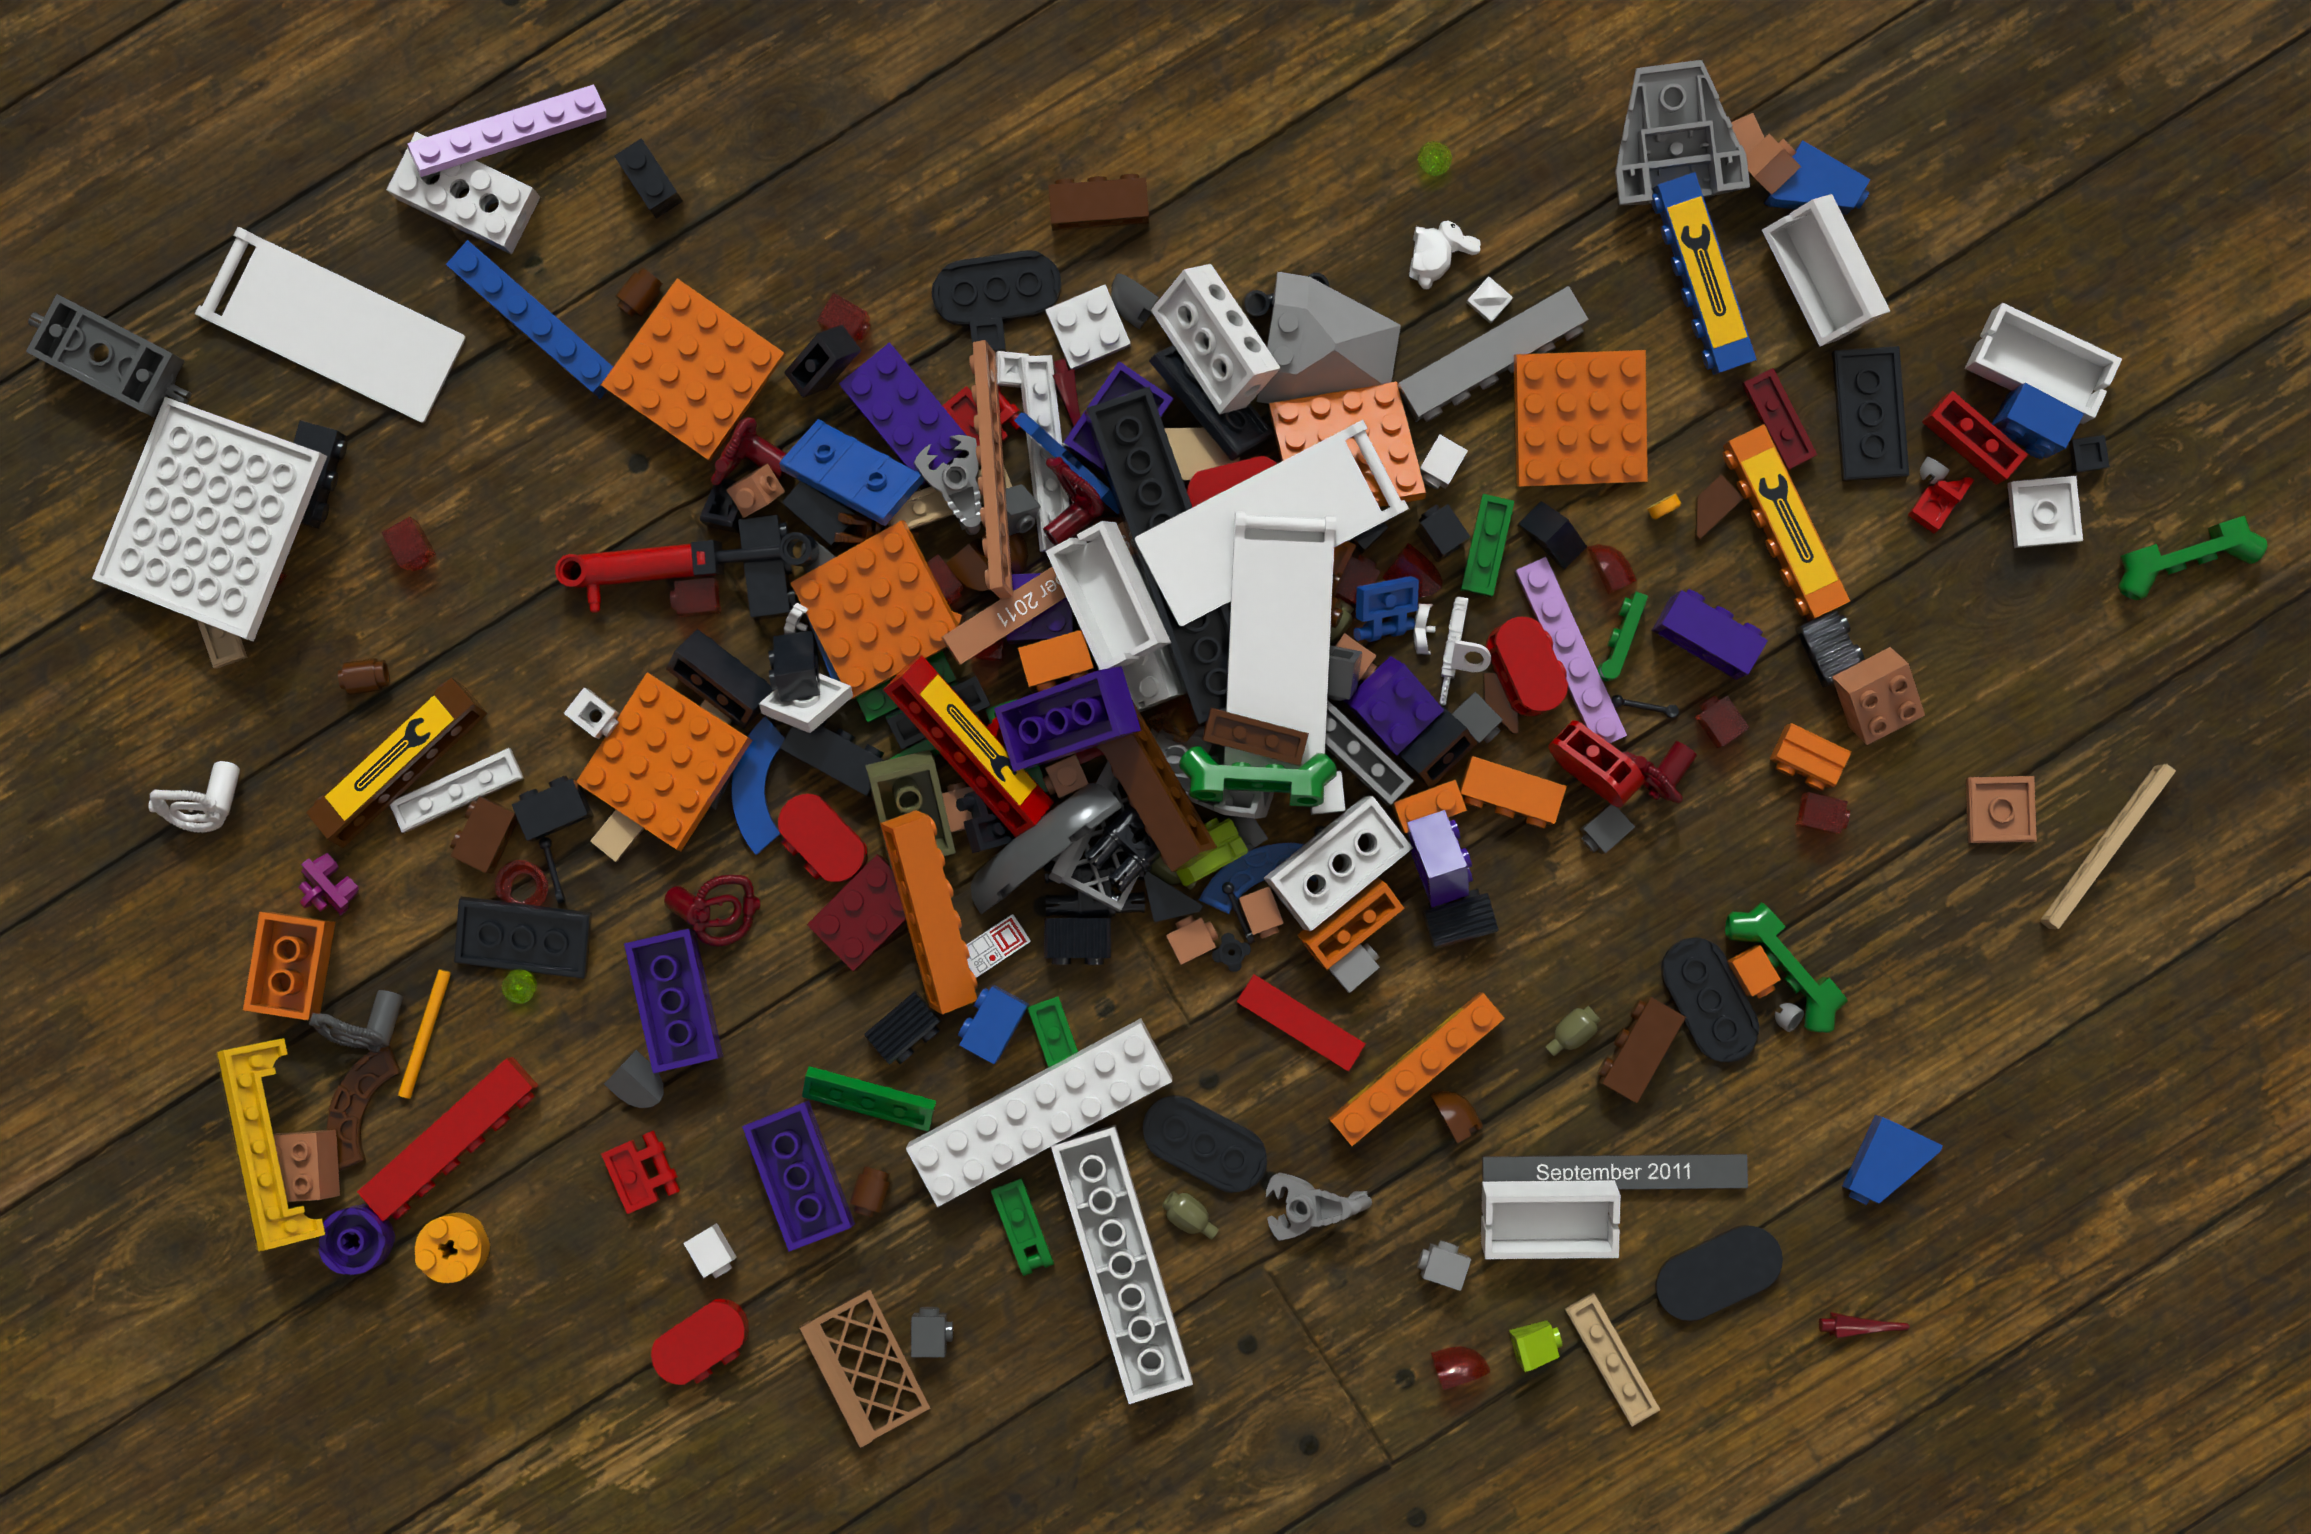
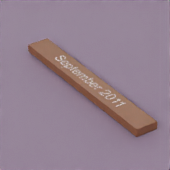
M1122 522L1117 526L1132 556L1134 552ZM1053 567L1014 590L1013 597L1000 599L941 637L958 665H961L1066 598Z

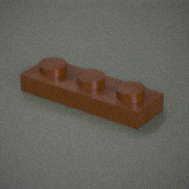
M1210 707L1202 740L1300 766L1309 733Z

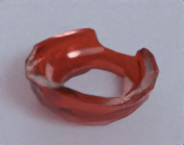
M515 860L507 863L498 871L495 879V891L497 896L506 902L540 906L545 902L548 893V880L543 870L537 864L525 860ZM526 873L535 879L536 891L530 898L519 902L510 895L512 882L517 875Z

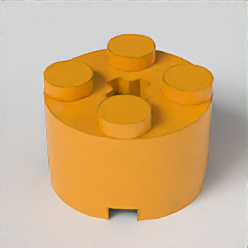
M457 1212L446 1214L430 1221L420 1231L415 1243L416 1265L425 1275L437 1282L454 1283L473 1275L485 1264L490 1251L489 1237H487L481 1222L475 1217ZM454 1241L453 1247L458 1250L454 1254H451L450 1248L447 1247V1244Z

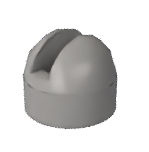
M1927 456L1920 468V476L1922 480H1925L1930 474L1932 477L1929 484L1934 485L1936 482L1942 481L1950 470Z
M1784 1003L1780 1005L1784 1009L1781 1014L1775 1012V1020L1780 1027L1787 1032H1791L1801 1022L1804 1011L1792 1003Z

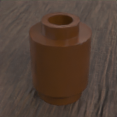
M641 268L638 273L634 272L616 294L615 297L619 300L617 307L630 317H633L635 313L642 317L660 294L659 288L663 283L649 271Z
M377 658L343 663L342 670H338L340 688L346 689L349 695L380 691L382 687L389 686L390 674L386 661H378Z
M864 1166L862 1174H858L850 1204L855 1205L854 1212L873 1217L874 1212L881 1213L890 1186V1182H888L890 1173Z

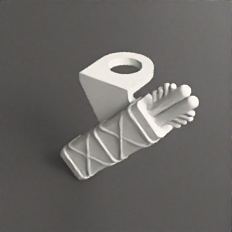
M1456 597L1453 603L1454 607L1450 619L1449 634L1447 635L1448 640L1441 668V677H1444L1440 697L1441 706L1446 705L1450 679H1454L1456 669L1481 672L1488 668L1491 661V654L1486 647L1476 643L1461 641L1468 605V598ZM1469 652H1478L1483 656L1484 660L1479 664H1472L1465 659V655Z

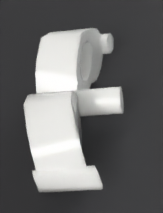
M799 603L793 606L786 619L784 635L801 632L802 630L807 631L808 625L799 621L802 615L808 611V608Z
M1419 603L1418 611H1416L1413 636L1417 654L1431 655L1430 651H1428L1426 632L1435 633V626H1426L1429 610L1433 604Z

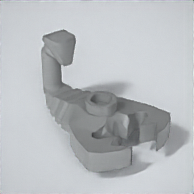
M964 435L950 436L949 438L960 443L953 450L966 451L968 453L967 458H954L952 464L947 465L943 462L936 470H930L929 464L938 456L927 455L930 444L918 454L913 464L918 472L922 474L924 480L936 491L942 493L948 507L957 517L961 529H965L969 535H975L981 528L980 509L982 507L980 502L981 496L978 490L979 486L975 479L979 466L976 456V439Z
M1284 1173L1275 1174L1270 1179L1266 1189V1197L1271 1196L1275 1192L1277 1199L1282 1198L1286 1188L1288 1189L1286 1214L1291 1226L1285 1214L1280 1215L1278 1220L1272 1215L1267 1217L1269 1227L1279 1241L1301 1235L1315 1226L1320 1227L1337 1223L1368 1209L1372 1205V1199L1367 1196V1191H1354L1348 1198L1340 1197L1325 1190L1315 1189L1307 1181Z

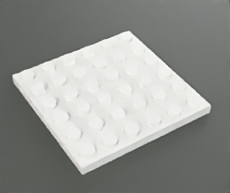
M164 397L92 579L254 642L327 456Z

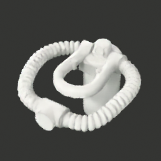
M219 761L214 763L206 795L196 791L194 793L193 791L189 792L188 790H154L150 793L149 811L156 812L183 830L203 833L219 829L229 815L240 769L237 765L230 762ZM188 799H189L190 801L192 800V801H196V802H199V803H195V802H175V803H172V804H171L170 809H169V806L167 805V803L165 802V800H188ZM184 809L189 812L198 810L203 811L205 814L188 815L181 813L179 810Z

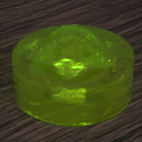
M1437 141L1426 143L1418 153L1420 168L1430 175L1437 176L1445 173L1452 162L1449 148Z
M522 969L509 972L502 982L504 996L509 1001L517 1004L528 1002L537 990V982L534 976Z

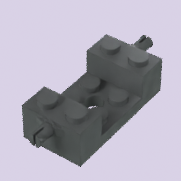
M56 294L45 317L36 312L31 315V317L39 320L41 324L29 318L28 324L38 328L26 352L153 418H155L164 397L168 398L169 396L184 404H187L189 401L179 396L178 393L190 398L191 392L175 385L176 377L185 360L58 294ZM102 345L107 346L109 350L108 358L103 362H96L94 359L96 348Z

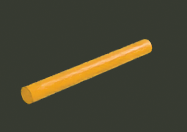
M442 969L438 970L398 1096L411 1099L451 972Z

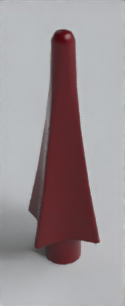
M1060 359L1053 362L1056 374L1052 376L1074 428L1080 419L1074 369L1068 371L1066 360Z
M1830 1312L1831 1318L1819 1319L1820 1332H1830V1336L1835 1335L1836 1338L1884 1331H1907L1910 1327L1908 1323L1871 1320Z

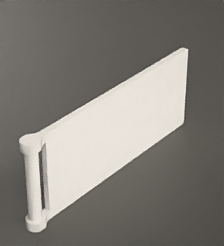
M237 227L233 235L236 239L203 305L198 306L195 315L424 423L456 361L466 337L451 328ZM248 244L253 245L256 248L223 315L220 316L214 313Z
M1364 420L1135 537V542L1179 626H1184L1231 601L1235 512H1246L1248 516L1324 519L1325 516H1335L1334 547L1409 509L1405 500L1401 501L1365 431L1368 428ZM1354 437L1390 508L1381 511L1345 440ZM1245 529L1244 539L1324 542L1323 532Z
M1235 512L1226 712L1306 732L1309 735L1300 766L1224 746V765L1231 766L1235 762L1249 763L1251 767L1279 764L1283 765L1285 769H1299L1316 753L1325 754L1334 540L1336 531L1335 516H1325L1324 519L1248 516L1246 512ZM1245 529L1323 532L1324 542L1244 539Z

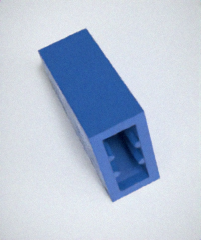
M1802 140L1795 149L1797 153L1793 156L1801 167L1772 195L1769 193L1763 203L1769 207L1796 210L1813 199L1832 194L1842 215H1847L1854 207L1860 209L1870 193L1865 190L1870 179Z
M1875 1115L1842 1187L1851 1190L1848 1197L1865 1205L1868 1204L1869 1200L1881 1203L1941 1151L1943 1145L1882 1116Z

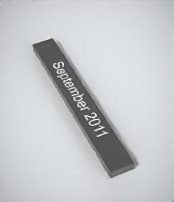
M1747 1154L1482 1157V1182L1615 1180L1618 1189L1748 1188Z

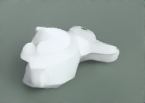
M1442 221L1439 230L1416 227L1413 237L1415 247L1410 264L1409 277L1417 280L1423 289H1429L1433 281L1440 279L1450 268L1453 252L1462 251L1476 255L1481 250L1479 247L1481 245L1480 240L1473 236H1463L1460 227L1450 221Z

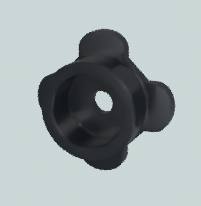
M1226 933L1221 938L1222 943L1219 948L1213 951L1212 958L1217 963L1222 962L1226 964L1230 971L1237 972L1242 967L1241 962L1244 957L1250 954L1251 947L1247 942L1241 943L1236 940L1233 934ZM1230 949H1233L1235 951V954L1233 956H1230L1228 954V951Z

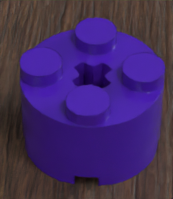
M355 1205L333 1213L324 1221L325 1235L319 1236L318 1250L322 1261L332 1271L344 1275H357L379 1266L386 1260L395 1242V1233L390 1221L386 1220L383 1222L368 1205ZM355 1234L360 1238L358 1241L359 1245L357 1246L352 1243L355 1239Z

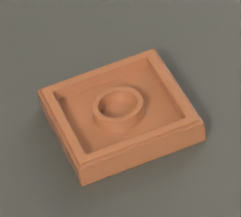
M2034 776L1966 778L1968 843L2037 842Z

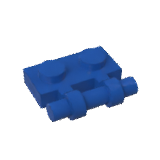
M1408 576L1358 586L1356 591V618L1362 622L1367 621V623L1363 627L1354 629V638L1357 641L1367 640L1372 642L1379 640L1381 636L1391 635L1396 637L1404 635L1406 631L1413 630L1415 628V621L1412 617H1407V613L1418 611L1419 580ZM1391 616L1388 622L1382 623V618Z

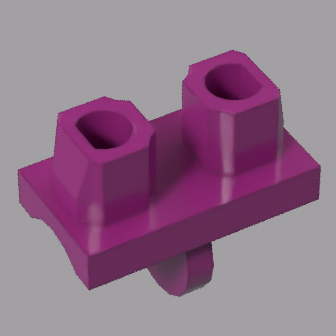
M328 853L313 862L308 858L301 864L303 867L301 873L315 888H312L306 881L298 887L305 894L300 904L303 908L314 904L321 912L328 906L321 898L323 896L341 916L348 910V903L359 892L358 886L348 876L335 886L327 879L339 869L337 863Z

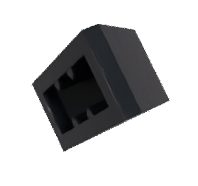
M724 478L719 485H713L700 515V521L704 525L739 533L738 520L742 519V514L727 492V489L737 481Z
M1542 501L1517 524L1563 570L1587 548V545L1569 519Z
M1147 871L1144 875L1154 922L1200 912L1203 905Z

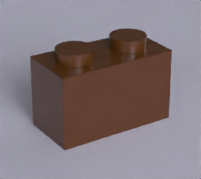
M479 797L477 801L473 800L466 811L465 818L468 821L463 831L459 830L451 842L450 847L453 849L451 857L484 873L493 874L514 832L518 819L513 810L488 798Z

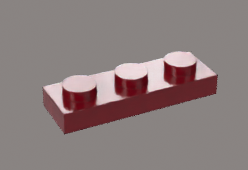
M1774 368L1742 384L1762 425L1765 424L1786 470L1818 455Z

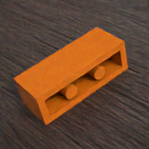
M1471 756L1469 757L1459 790L1461 796L1465 797L1464 803L1482 809L1483 804L1496 807L1494 813L1513 819L1514 815L1518 814L1527 817V824L1545 829L1546 824H1555L1567 786Z
M1377 877L1312 931L1303 930L1297 936L1314 959L1328 970L1405 908L1387 883Z

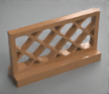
M871 1290L799 1326L860 1448L872 1442L873 1439L930 1409ZM866 1299L873 1310L869 1325L851 1319L855 1305ZM849 1309L847 1318L838 1315ZM831 1318L845 1321L840 1340L827 1337L820 1324ZM875 1318L879 1321L882 1329L873 1326ZM849 1323L868 1328L862 1347L843 1342ZM871 1330L886 1335L888 1343L884 1354L866 1349ZM829 1342L838 1344L835 1353ZM842 1346L860 1351L855 1370L840 1365L838 1357ZM891 1347L897 1358L888 1356ZM864 1352L883 1358L877 1377L859 1372ZM887 1359L900 1363L903 1369L899 1384L881 1378ZM845 1372L853 1374L851 1382H849ZM857 1375L875 1381L870 1399L856 1396L853 1387ZM906 1377L912 1388L903 1385ZM879 1382L897 1387L892 1407L874 1401ZM902 1389L915 1393L921 1404L909 1412L896 1408ZM859 1401L868 1403L866 1412H864ZM872 1405L890 1410L887 1423L876 1430H873L868 1420ZM894 1412L903 1414L900 1417L892 1420Z

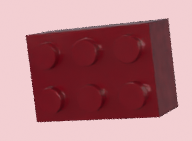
M877 854L807 924L853 972L858 971L907 922L890 864L881 855Z

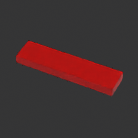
M1255 974L1252 975L1236 1001L1348 1072L1366 1044Z

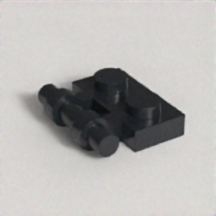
M975 791L966 793L963 798L957 799V809L959 811L968 810L973 818L963 822L972 854L1008 844L1016 838L994 813L988 814L986 804Z

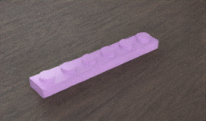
M593 84L408 143V150L420 177L604 119L606 118V109Z
M1544 557L1515 571L1535 618L1541 623L1543 629L1550 634L1553 641L1552 649L1556 658L1563 663L1566 669L1568 690L1584 725L1608 743L1627 736L1547 558Z

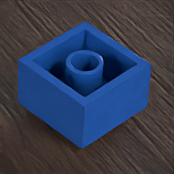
M2025 382L2006 395L1991 424L2013 442L2026 447L2025 451L2029 455L2043 459V457L2049 458L2066 449L2084 413Z
M996 985L992 986L990 990L983 989L974 1004V1007L979 1009L974 1019L967 1018L958 1033V1036L963 1038L959 1045L988 1062L996 1064L1029 1004Z

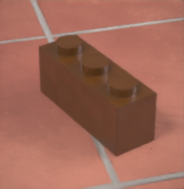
M1124 174L1118 180H1107V177L1094 176L1088 178L1087 182L1074 183V179H1059L1055 181V184L1048 185L1052 231L1149 224L1146 177L1139 178L1138 174Z
M1647 996L1644 1001L1639 999L1630 1013V1017L1634 1019L1627 1030L1622 1028L1614 1041L1617 1049L1612 1058L1606 1057L1597 1072V1074L1601 1075L1598 1081L1600 1084L1634 1103H1638L1686 1018L1656 999Z

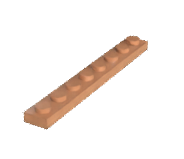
M986 340L973 342V355H970L969 360L971 370L975 374L976 384L972 385V397L977 405L978 415L974 416V427L980 441V445L976 447V456L982 469V476L978 478V486L981 495L984 497V507L980 509V516L983 526L986 527V538L983 539L982 546L984 555L988 558L989 568L985 570V582L988 589H991L1000 599L1013 597L996 353Z

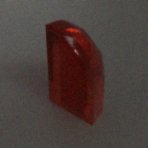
M1409 543L1401 550L1397 560L1382 576L1385 581L1408 576L1418 579V597L1433 595L1442 588L1443 584L1441 575L1433 563Z
M1603 544L1587 547L1608 594L1637 582L1632 567L1622 552L1612 546Z
M1464 1346L1449 1347L1431 1353L1443 1390L1476 1380L1491 1371L1483 1356L1477 1351Z

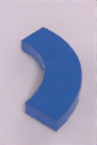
M1021 412L1014 421L1055 458L1061 457L1072 471L1095 488L1106 505L1119 514L1112 491L1025 412L1024 414Z
M766 716L748 735L753 741L736 765L732 778V803L736 821L744 839L755 855H758L781 835L768 809L765 785L771 764L777 753L781 750L780 747L785 737Z
M1278 843L1248 851L1247 854L1224 866L1211 879L1199 901L1229 914L1233 906L1228 895L1222 891V885L1225 882L1233 883L1235 887L1234 894L1238 900L1244 892L1257 883L1264 881L1266 875L1305 844ZM1312 875L1309 877V880L1316 882L1317 877Z

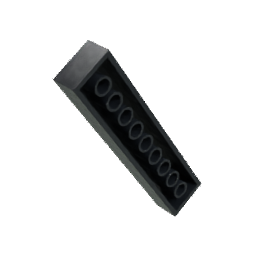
M1149 386L1088 407L1084 414L1145 586L1171 641L1167 648L1194 724L1197 725L1207 721L1210 707L1226 711L1230 612L1226 603L1184 626H1179L1135 542L1136 536L1192 508Z

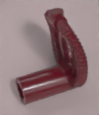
M744 418L736 426L732 438L724 448L720 458L715 462L716 471L711 477V483L719 485L737 467L739 461L744 458L759 467L768 464L776 478L780 480L786 473L781 471L779 463L787 453L756 434L757 422L754 418Z
M1061 457L1047 459L1046 465L1057 476L1058 481L1073 503L1043 528L1044 534L1054 546L1074 537L1096 517L1101 516L1104 511L1102 500L1095 488L1072 471Z
M1675 741L1657 768L1643 756L1623 752L1642 772L1645 778V783L1642 786L1650 790L1649 796L1655 800H1659L1662 797L1679 804L1682 802L1683 797L1675 788L1697 757V754L1692 749L1679 741Z
M742 875L714 877L701 886L697 896L681 886H675L667 891L664 898L667 909L691 924L700 941L713 947L730 945L742 939L747 934V931H749V928H751L756 910L760 909V900L754 896L753 884L748 877ZM719 885H742L745 893L743 896L744 919L740 927L730 935L723 937H714L706 933L705 929L707 927H726L734 924L740 917L742 910L738 898L731 894L706 899L707 893ZM724 902L733 903L734 911L729 918L710 920V906L716 904L722 906Z

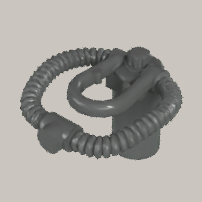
M378 990L367 1028L352 1026L341 1020L339 1021V1019L329 1014L312 1013L309 1025L313 1026L319 1034L331 1042L333 1041L341 1046L347 1045V1047L364 1048L370 1052L379 1053L381 1048L390 1045L403 997L394 992ZM327 1024V1025H329V1026H331V1027H333V1028H331V1030H330V1029L327 1028L325 1025Z

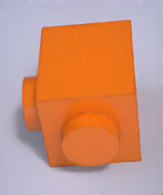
M1754 945L1727 961L1746 996L1756 995L1758 999L1774 991L1775 987L1773 984L1781 980L1761 945Z

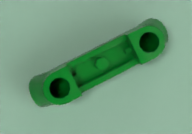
M2245 515L2209 527L2208 530L2212 540L2161 556L2157 544L2120 556L2125 573L2118 585V589L2122 595L2130 599H2145L2159 571L2166 569L2169 575L2187 569L2185 562L2197 559L2199 565L2218 559L2216 552L2224 551L2247 564H2253L2258 562L2265 554L2268 547L2267 540L2250 531Z
M1201 746L1189 749L1179 761L1180 770L1190 779V797L1202 801L1222 802L1223 790L1228 789L1290 793L1289 806H1318L1324 802V786L1337 776L1334 762L1323 753H1316L1299 769H1285L1283 765L1279 764L1251 767L1249 763L1235 762L1231 766L1218 765Z
M1760 902L1749 913L1732 911L1727 916L1725 934L1729 940L1759 943L1765 950L1764 952L1773 967L1779 966L1787 975L1784 981L1796 994L1800 991L1806 997L1804 1027L1808 1031L1830 1033L1835 1029L1836 1012L1848 1002L1836 984L1829 977H1822L1815 982L1776 936L1785 928V925L1764 903Z

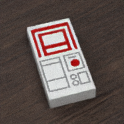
M1014 914L967 944L970 954L969 959H967L968 965L976 978L1031 942Z

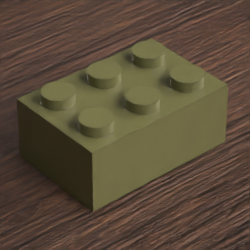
M930 750L865 765L879 824L917 810L929 815L935 822L937 828L935 840L937 848L942 851L943 855L956 853L935 762ZM881 828V833H882V837H883V841H884V845H885L887 857H888V860H889V863H890V867H891V869H892L891 862H890V858H889V854H888V851H887L886 843H885L884 836H883V832H882V828Z

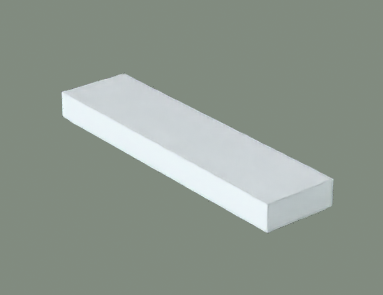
M508 748L394 800L390 807L401 832L405 833L463 807L473 800L476 801L479 797L487 796L520 781L524 777L512 750Z

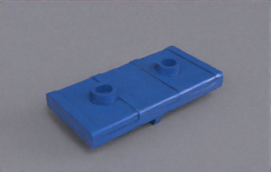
M820 419L810 427L779 463L781 471L883 526L888 524L925 481L920 472L914 471L895 461L890 456L859 442L856 438L842 433Z

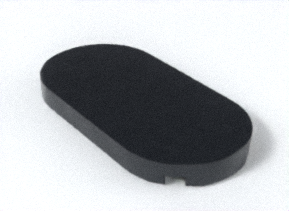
M1032 250L958 260L946 265L937 278H935L932 285V299L940 316L957 326H970V320L1002 317L1003 321L1034 317L1045 313V309L1055 305L1061 292V277L1057 266L1048 257Z
M1682 939L1672 945L1663 958L1661 966L1663 982L1679 1013L1686 1017L1684 1023L1698 1049L1705 1056L1716 1061L1734 1062L1747 1056L1756 1044L1757 1035L1759 1034L1758 1018L1739 981L1730 968L1723 951L1716 944L1706 939Z
M1179 1095L1161 1098L1149 1108L1143 1121L1145 1142L1151 1152L1162 1160L1222 1191L1230 1193L1245 1191L1255 1186L1263 1177L1267 1166L1264 1144L1254 1132L1190 1098Z
M1749 1225L1734 1227L1666 1260L1659 1270L1660 1272L1655 1283L1657 1299L1668 1313L1678 1319L1692 1321L1704 1318L1760 1292L1774 1283L1780 1274L1783 1263L1780 1245L1769 1232L1760 1227Z

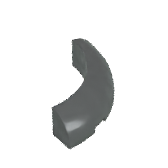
M1090 783L1042 817L1035 826L1020 834L1001 849L974 874L971 883L972 900L980 914L982 915L1024 883L1025 880L1073 844V841L1070 839L1072 836L1078 841L1111 817L1122 807L1119 800L1102 785Z

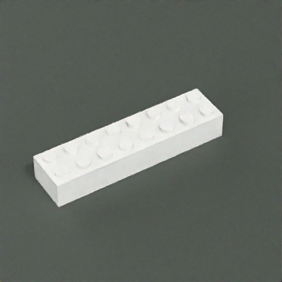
M1140 1018L1050 1068L1037 1073L910 1141L906 1150L938 1207L1171 1083L1172 1075Z
M1116 1125L1056 1143L1051 1146L1128 1403H1135L1193 1385L1192 1375Z

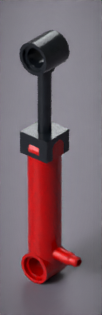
M793 532L787 534L780 542V545L723 550L722 542L708 540L682 545L580 555L568 554L558 560L555 574L559 582L565 586L575 588L587 587L590 611L595 613L600 612V585L693 576L725 575V563L782 558L783 561L790 565L806 567L816 561L819 555V547L813 537ZM803 541L806 551L801 558L797 559L793 554V547L797 542ZM575 563H578L581 567V574L574 580L571 576V568Z

